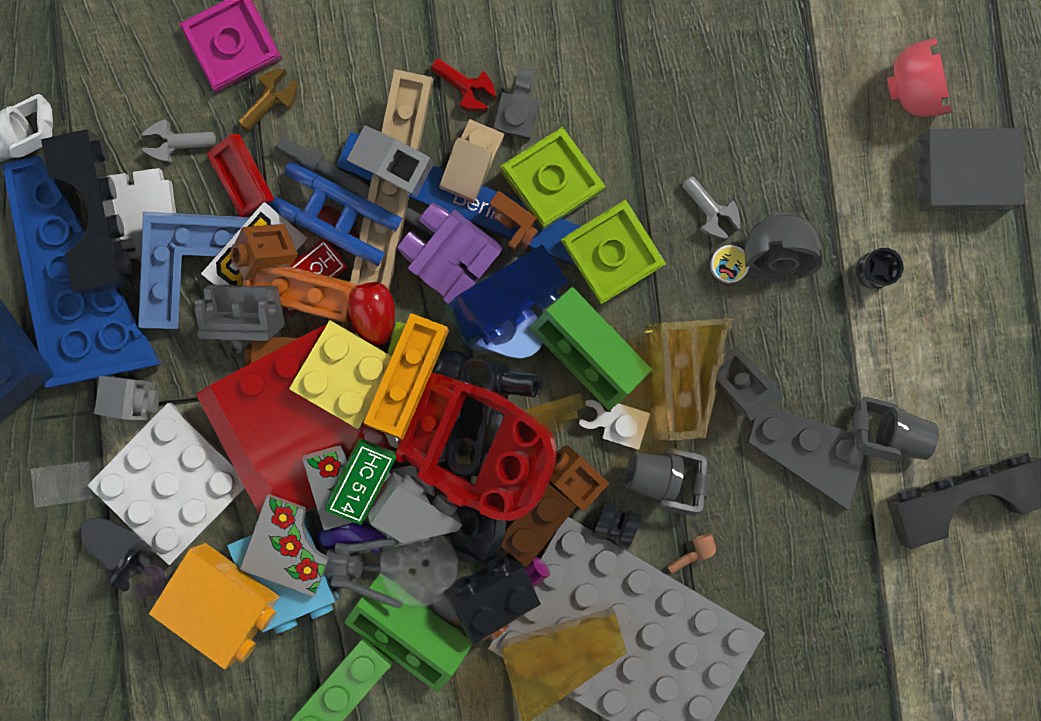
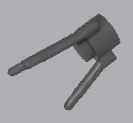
M395 538L353 544L336 543L335 549L331 548L327 551L326 556L329 557V561L324 575L327 579L332 580V587L346 588L398 609L402 607L401 601L352 581L353 578H359L362 571L403 574L405 572L403 566L363 562L362 556L356 555V552L395 546L400 541Z

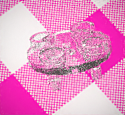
M442 535L407 543L400 542L398 545L388 546L380 559V575L386 590L395 599L410 607H427L440 602L445 597L443 592L452 587L457 578L458 560L453 547ZM427 560L430 564L428 567H423L422 562ZM415 569L416 574L411 576L409 570Z

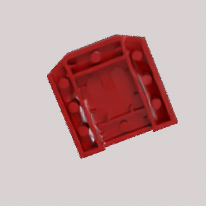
M327 325L317 328L214 382L196 394L259 515L266 496L269 494L306 507V512L316 507L302 455L341 445L349 458L359 438L390 451L393 446H390L385 433L368 427L363 422L359 429L289 389Z

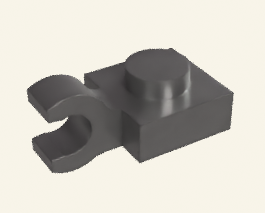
M519 67L514 94L502 92L494 125L495 130L507 135L531 139L539 106L538 100L529 98L534 79V70Z

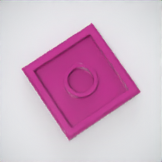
M224 0L179 23L215 93L282 59L252 0Z

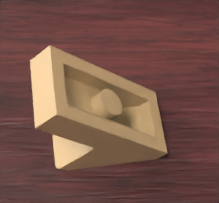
M469 119L461 138L458 137L454 143L439 188L475 203L503 142L504 133Z

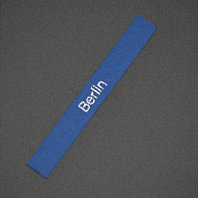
M350 132L336 167L371 182L372 173L347 161L359 137L358 134ZM434 165L417 197L409 195L410 199L427 206L435 203L446 209L449 213H452L455 209L476 226L510 240L518 231V228L515 226L508 230L492 218L495 212L490 209L489 203L497 191L482 186L475 203L439 188L445 170ZM507 196L515 203L520 205L522 208L527 210V208L521 201ZM560 219L542 231L536 222L534 228L538 230V233L528 247L575 266L560 240L581 226L565 219Z

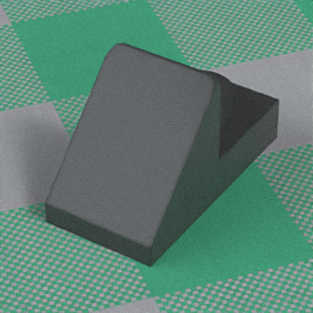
M738 347L707 368L709 374L740 416L745 414L750 421L783 399L779 389Z

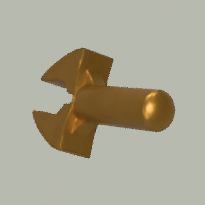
M285 69L269 71L258 77L260 83L264 85V94L238 120V124L242 129L250 131L275 104H285L289 110L293 107L298 92V82L296 79L284 91H276L277 83L288 74Z

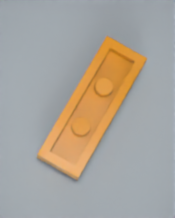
M410 313L363 422L366 426L403 440L449 333L447 326Z

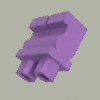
M432 203L420 217L419 221L435 233L427 243L413 231H410L398 245L397 249L411 262L408 269L415 275H419L430 287L437 290L444 296L443 300L455 309L474 286L478 278L483 275L499 255L503 245L464 218L457 210L454 209L452 213H449L446 209Z

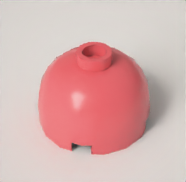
M936 37L919 41L906 47L899 53L894 62V76L887 78L891 100L899 98L903 109L912 116L928 118L951 113L950 105L942 107L941 99L949 97L941 56L940 53L932 55L930 47L938 44Z

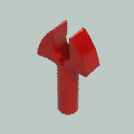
M440 58L432 63L431 71L462 92L463 100L459 103L461 109L471 112L488 111V106L474 98L472 90H483L496 100L495 88L484 71L480 73L478 78L469 79Z

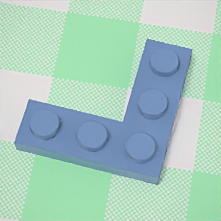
M143 211L138 327L178 329L182 255L217 256L250 217Z

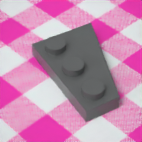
M770 408L752 420L747 443L790 470L844 509L850 510L865 455L856 448L854 432Z

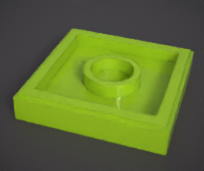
M563 126L500 166V172L527 210L537 217L536 222L542 231L604 192L606 188Z
M626 199L560 240L600 305L666 265Z

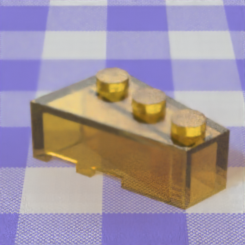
M733 318L645 325L647 364L652 369L648 374L653 439L672 441L706 437L717 389H714L719 366L723 365L725 353L722 352L727 331L731 330Z
M613 608L501 641V652L522 721L533 720L627 653Z

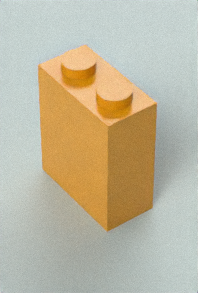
M203 543L189 549L149 615L225 670L237 661L243 663L252 653L256 646V643L252 640L259 629L264 631L274 619L277 611L273 607L280 596L247 572L240 570L239 566L207 543Z

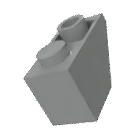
M366 125L347 158V161L417 197L434 165V161L429 156Z
M99 376L94 414L126 420H151L152 413H156L159 405V391L155 390L156 382Z
M394 472L391 473L379 490L367 513L372 526L401 543L456 532L462 526L456 512L457 506L447 500V497L438 494L435 498L425 492V486L414 477L406 475L405 478H402Z

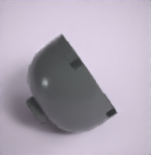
M776 212L760 221L752 228L745 242V266H749L748 272L752 277L761 280L781 282L785 281L783 274L797 273L798 279L805 278L816 273L823 264L822 245L815 228L808 221L788 212Z

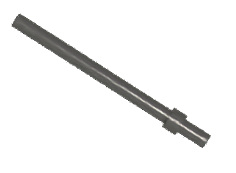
M284 136L280 138L276 150L301 163V167L315 174L318 173L339 186L368 199L370 185L324 160L325 155L312 148L307 150ZM407 207L404 223L432 238L435 233L419 221L422 215Z

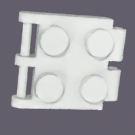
M160 168L133 172L134 185H130L129 176L126 173L109 175L115 184L117 198L112 200L115 214H119L124 226V237H120L123 251L135 249L136 251L127 253L130 259L137 258L139 262H141L143 211L176 213L172 182L164 180L163 172Z

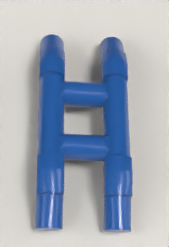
M293 162L287 164L285 167L286 176L313 189V192L304 210L274 196L275 200L269 206L283 218L379 266L385 252L350 235L349 232L359 213L395 232L403 218ZM327 197L345 206L335 227L317 218Z

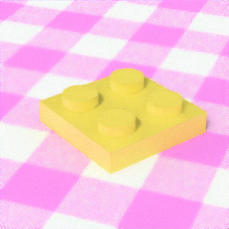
M329 320L289 389L359 429L369 411L392 356Z

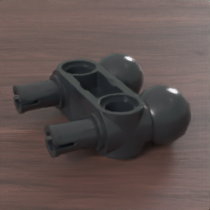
M456 350L441 352L432 370L433 373L493 390L507 399L509 395L538 398L542 390V377L540 375L511 371L505 362L482 358H468L464 353ZM487 371L488 380L485 386L483 387L482 377L484 373ZM466 396L437 465L449 472L478 477L505 414L470 396ZM474 448L476 457L471 464L470 453Z

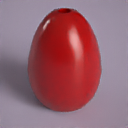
M369 282L355 286L348 298V313L355 331L360 338L375 347L385 345L389 341L395 325V303L389 289L380 282Z

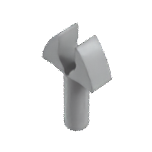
M167 120L151 125L141 134L145 138L162 137L167 141L159 148H142V150L151 157L168 164H172L171 154L176 149L214 147L216 144V136L213 132L174 134L170 131V123Z
M689 177L683 182L682 187L706 214V224L700 228L703 233L720 240H727L729 238L719 228L718 217L728 219L736 231L740 229V216L734 201L728 206L718 205L695 177Z

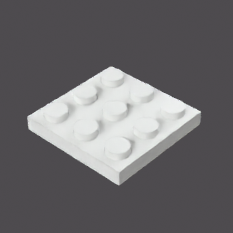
M167 403L87 485L140 538L146 541L168 565H172L245 490L230 459L172 403Z

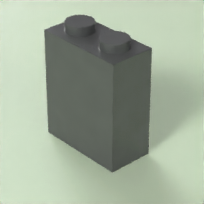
M1022 128L929 129L920 135L919 140L915 142L914 161L919 163V178L915 181L914 195L916 201H920V211H1010L1024 205Z

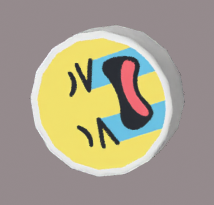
M723 246L711 257V273L714 278L722 283H735L741 280L748 272L749 266H745V251L738 246Z

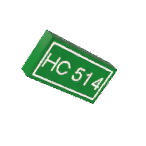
M359 438L325 504V511L362 525L396 459L395 452Z

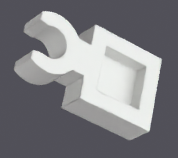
M585 400L584 405L593 407L597 412V416L590 422L580 419L579 424L587 429H594L598 426L605 427L602 435L603 439L639 450L650 413L619 403L608 412L604 411L603 406L599 402Z

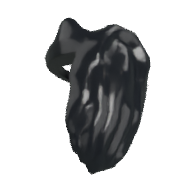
M97 517L81 522V539L86 549L97 557L105 567L113 570L105 581L106 585L110 588L116 587L124 592L128 591L130 588V577L145 570L151 561L150 554L154 555L155 551L133 531L110 519Z

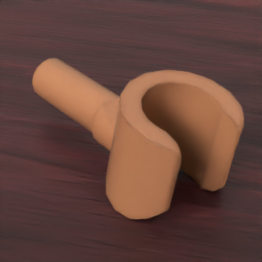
M708 533L693 538L695 551L689 552L667 566L669 571L673 574L691 562L712 557L716 551L713 535Z

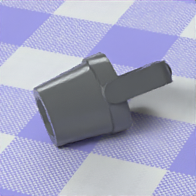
M863 397L855 407L853 432L854 436H856V448L860 453L889 461H898L901 457L928 460L933 455L939 438V430L936 423L907 413L905 409L899 408L896 404L870 397ZM867 410L883 414L877 430L876 444L868 442L869 414Z
M673 448L665 449L664 455L634 452L627 464L625 488L655 499L659 503V509L695 516L703 510L704 500L707 499L709 476L706 474L707 460L702 455ZM683 462L696 465L692 485V506L674 502L682 484Z

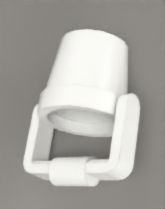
M37 94L14 106L0 110V162L28 155L42 147L41 139L52 137V108L42 95ZM37 112L38 132L34 134L25 116Z

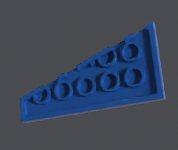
M37 156L3 163L4 177L38 351L54 373L45 382V387L54 388L97 379L99 376H112L162 365L144 331L138 327V321L119 288L90 295H82L72 291L65 253L79 243L86 230L59 183L49 178L45 159Z

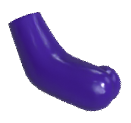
M363 521L362 525L353 522L328 530H323L322 526L317 534L319 544L325 549H335L336 543L353 544L387 539L384 534ZM382 548L372 549L370 551L378 555Z

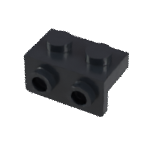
M511 554L493 558L487 563L486 567L472 575L457 579L452 587L443 592L446 600L453 606L468 639L473 644L541 605L525 567Z

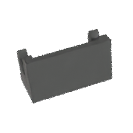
M208 285L204 288L205 301L201 299L195 300L199 339L269 341L285 326L278 286Z

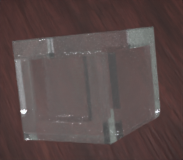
M89 461L30 469L35 508L93 498V491L87 486L91 482Z

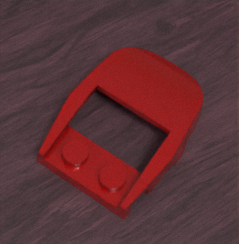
M432 372L406 434L397 448L395 460L411 463L419 470L417 477L429 486L434 485L448 496L447 500L459 507L465 505L479 510L481 515L496 520L512 521L530 513L542 499L554 471L556 444L551 431L544 423L499 393ZM466 396H470L505 414L475 484L437 465Z

